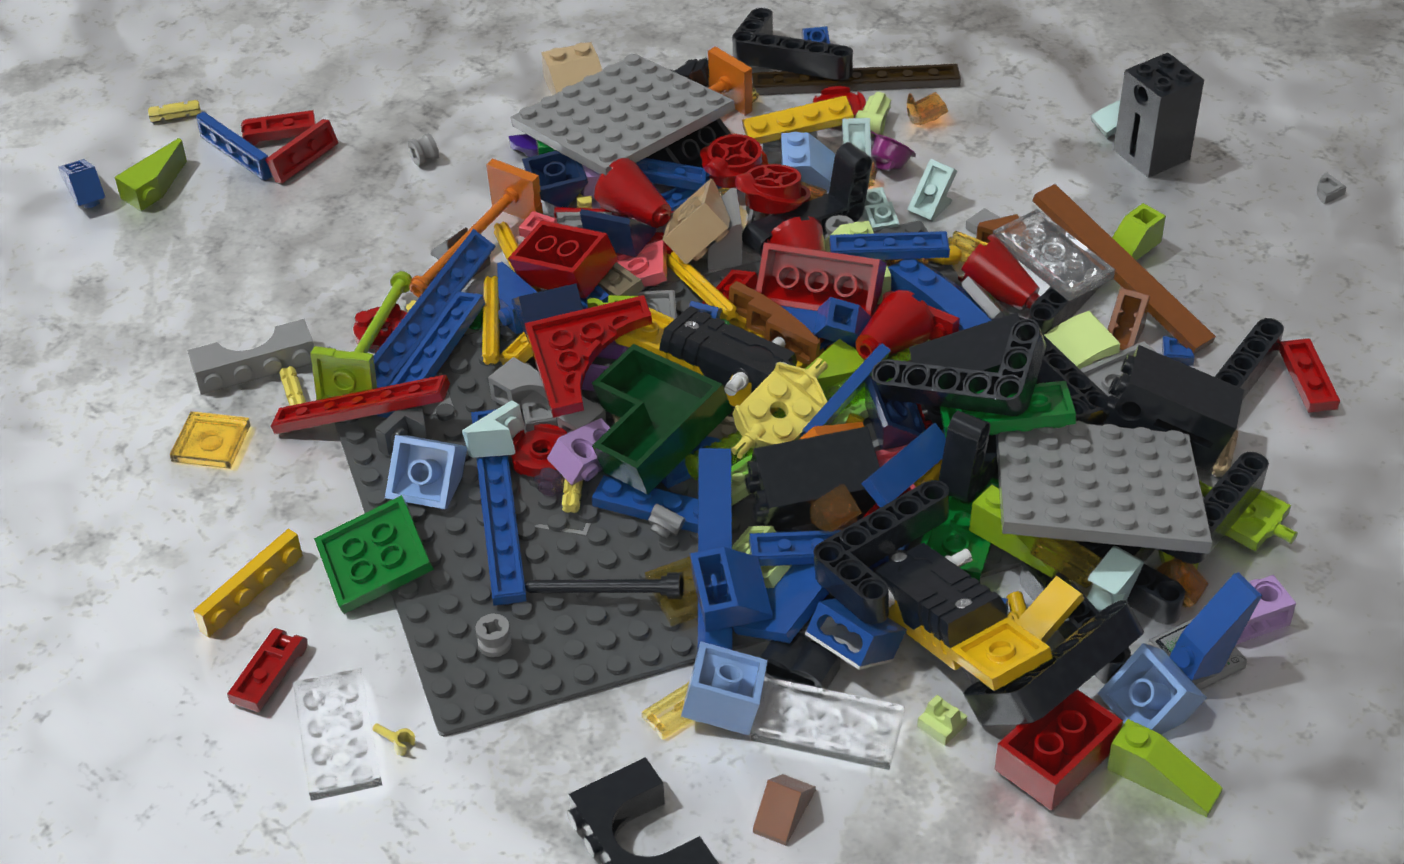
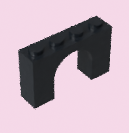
M646 757L569 794L570 810L567 811V816L570 824L575 831L579 829L585 836L584 843L592 858L598 856L602 864H719L700 836L664 854L649 857L632 854L617 843L615 838L626 823L665 804L663 781Z

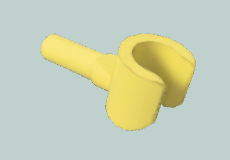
M579 193L576 197L577 208H592V196H582Z
M378 723L374 724L372 728L374 732L394 743V750L397 755L403 756L407 754V747L401 742L415 745V735L409 729L404 728L393 732Z

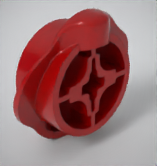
M730 134L719 137L700 151L702 166L709 174V178L717 186L726 189L736 188L735 178L737 175L744 174L756 166L768 164L767 155L762 151L760 143L756 139L742 134Z
M780 164L760 165L748 170L744 174L737 175L735 178V187L745 193L747 207L760 213L780 214L790 212L811 199V191L806 186L801 185V173L790 166Z

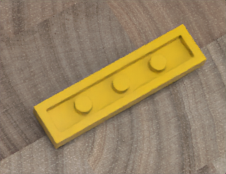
M845 95L742 119V126L745 135L756 139L762 144L781 139V133H809L842 125V119L854 118V115Z
M287 529L197 606L193 612L199 632L208 638L212 636L218 629L224 627L242 608L248 606L266 587L272 585L289 567L295 565L303 556L298 534Z

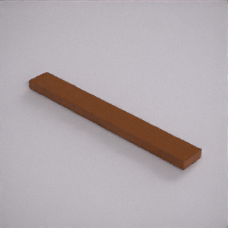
M1056 184L1034 195L1032 201L1122 288L1150 296L1147 312L1185 348L1188 349L1189 347L1195 354L1213 343L1216 336Z

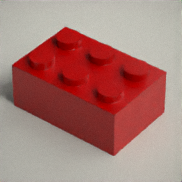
M541 220L508 257V260L515 273L530 286L550 290L577 283L579 296L586 299L618 261V257L607 233Z
M1077 689L1041 719L1029 724H1018L997 745L994 769L1052 811L1110 755L1112 742L1121 730L1123 720Z

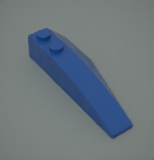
M903 259L888 267L891 274V291H910L914 293L912 297L919 302L923 300L931 307L960 318L959 331L992 321L965 289L918 259Z

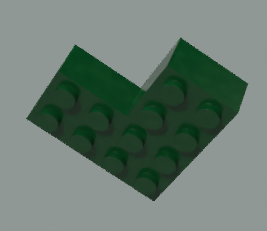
M633 344L592 382L602 408L620 418L592 447L603 472L648 495L732 412L723 384Z

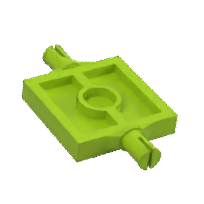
M1199 480L1202 497H1205L1213 487ZM1261 490L1259 495L1225 535L1256 552L1266 539L1274 535L1292 544L1298 532L1281 524L1289 515L1291 505Z

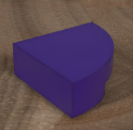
M527 134L509 136V144L514 151L524 152L525 156L528 157L538 155L535 138Z

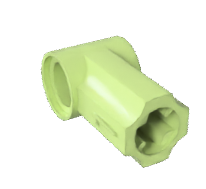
M876 92L874 95L869 96L863 111L858 110L855 118H870V130L877 135H883L886 117L891 108V99L885 93Z

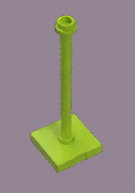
M400 271L392 276L390 280L391 290L354 351L348 352L314 346L310 355L317 400L377 388L374 355L367 352L401 294L410 290L409 284L412 277L407 272Z

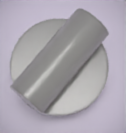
M659 504L653 507L651 516L648 519L653 524L651 530L664 538H668L670 534L677 536L686 518Z

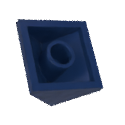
M557 150L522 159L525 171L539 175L540 199L556 207H569L588 184L582 164Z
M581 209L580 212L583 229L607 233L615 252L623 255L636 257L655 235L657 229L629 218Z
M577 283L512 299V305L527 340L525 323L583 309Z
M868 376L865 381V407L881 450L908 445L926 430L916 403L884 398L873 377Z

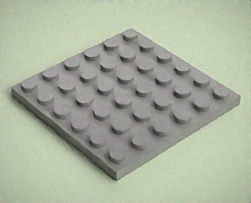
M631 54L626 56L624 60L608 65L604 70L594 75L586 76L582 81L563 88L559 93L547 96L541 102L531 107L521 109L519 113L511 116L510 119L512 126L591 170L607 175L612 169L609 167L612 162L620 158H629L636 163L734 111L735 105L734 100L638 54Z
M1076 421V424L1066 425L1062 428L1044 427L1035 428L1027 432L1016 430L996 434L1002 533L1210 554L1212 539L1189 434H1183L1175 430L1167 432L1152 431L1144 427H1137L1135 429L1121 428L1112 424H1105L1103 426L1090 425L1081 421Z

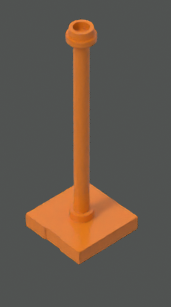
M716 46L708 50L709 89L734 100L735 110L741 114L747 115L752 112V68Z
M492 158L486 164L492 207L422 277L416 275L411 279L409 284L410 291L415 296L420 297L470 232L475 229L481 234L502 212L524 220L532 211L543 214L539 175Z

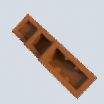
M738 281L730 286L729 301L737 307L736 312L738 315L746 318V328L765 336V339L771 342L776 337L783 338L786 343L784 348L795 352L796 360L809 365L819 357L820 340L786 309Z

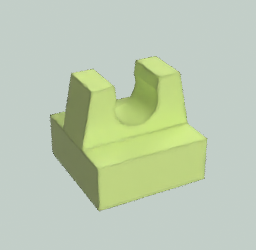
M936 695L928 703L925 712L918 718L917 727L945 746L967 725L968 716Z

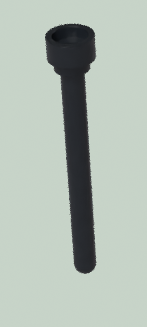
M668 572L667 576H661V579L529 580L525 584V589L529 593H661V596H667L668 599H683L684 576L682 572Z

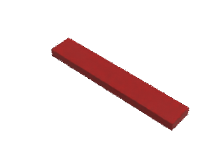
M440 375L281 407L277 411L271 428L274 434H280L443 402L450 382L447 375Z

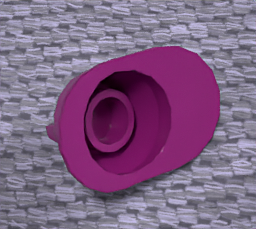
M870 130L875 135L871 156L876 161L877 168L887 171L891 169L900 170L911 157H916V153L906 145L887 136L877 135Z

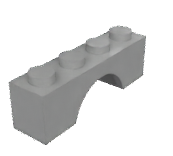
M305 319L275 326L272 337L263 345L251 350H229L216 342L187 351L200 394L202 395L278 374L282 368H288L289 366L296 369L311 365L310 353L314 348V343Z
M513 357L488 377L491 399L502 406L512 400L520 405V409H522L521 403H536L537 407L551 410L539 371L535 370L531 365ZM582 396L584 411L557 417L558 427L570 433L600 418L606 423L605 409L598 403H593Z

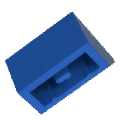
M727 547L690 553L692 576L706 632L773 619L757 556Z

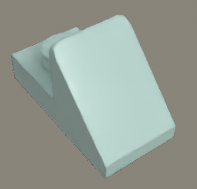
M870 118L842 119L843 144L850 142L871 157Z
M930 159L907 210L933 221L952 203V199L946 195L956 176L957 170Z
M511 400L462 430L470 457L515 454L512 438L518 432L525 430L520 405Z
M1113 546L1088 577V581L1094 584L1087 599L1099 612L1117 601L1127 600L1144 561L1117 546Z

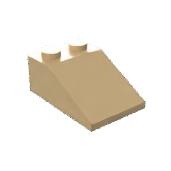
M591 42L578 43L569 47L553 48L549 51L541 52L543 75L552 96L562 91L563 88L582 81L586 76L602 71L599 57Z
M712 179L708 180L672 212L662 240L685 264L689 263L692 259L695 261L699 260L708 251L707 246L711 242L715 241L718 243L729 232L727 228H729L730 217L718 188Z

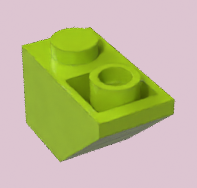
M1142 203L1124 217L1112 238L1137 261L1162 242L1166 215Z

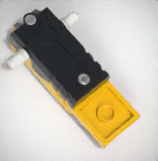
M692 306L687 308L676 319L649 308L653 324L633 330L615 340L619 345L627 347L633 344L723 384L729 403L734 407L736 405L740 406L773 372L778 362L792 366L797 364L795 352L784 348L786 343L783 338L776 337L772 342L733 324L727 325L724 320L714 319L712 315L706 312L700 313L697 308ZM778 407L771 408V409H770L771 414H774V413H775L776 411H778L780 408H778Z
M923 542L908 551L896 550L891 553L889 561L873 569V572L888 585V618L906 628L907 635L956 671L963 667L995 691L1052 659L1050 646L1007 616L1006 606L999 594L992 592L986 585H981L980 581L974 577L971 578L970 574L960 568L973 560L968 549L965 548L953 556L947 555L944 557Z

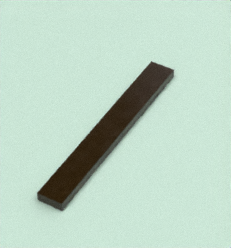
M958 64L853 68L852 77L846 80L785 71L752 73L753 95L821 93L823 89L833 86L849 87L850 91L960 87L961 83Z

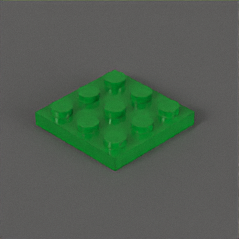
M402 495L314 538L338 606L343 614L434 570L409 507Z

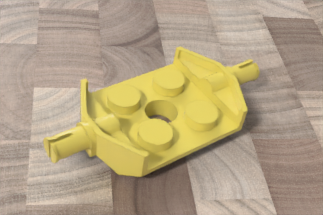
M817 358L809 369L778 362L773 372L740 406H735L733 418L737 430L742 435L741 440L731 449L734 455L737 454V458H743L750 448L754 449L755 447L759 448L794 441L802 433L803 428L828 402L817 380L819 375L828 368L825 361L822 363L823 359ZM774 407L781 408L785 412L786 417L776 418L771 414L770 409Z

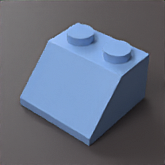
M808 132L781 133V165L797 169L801 173V185L806 186L811 192H829L835 153Z
M395 435L385 498L393 500L402 495L408 503L447 509L462 479L467 447L414 436Z
M700 641L681 717L749 735L760 705L767 660Z
M1145 643L1133 653L1097 693L1117 717L1123 720V724L1129 719L1159 734H1163L1183 724L1207 699L1164 650Z

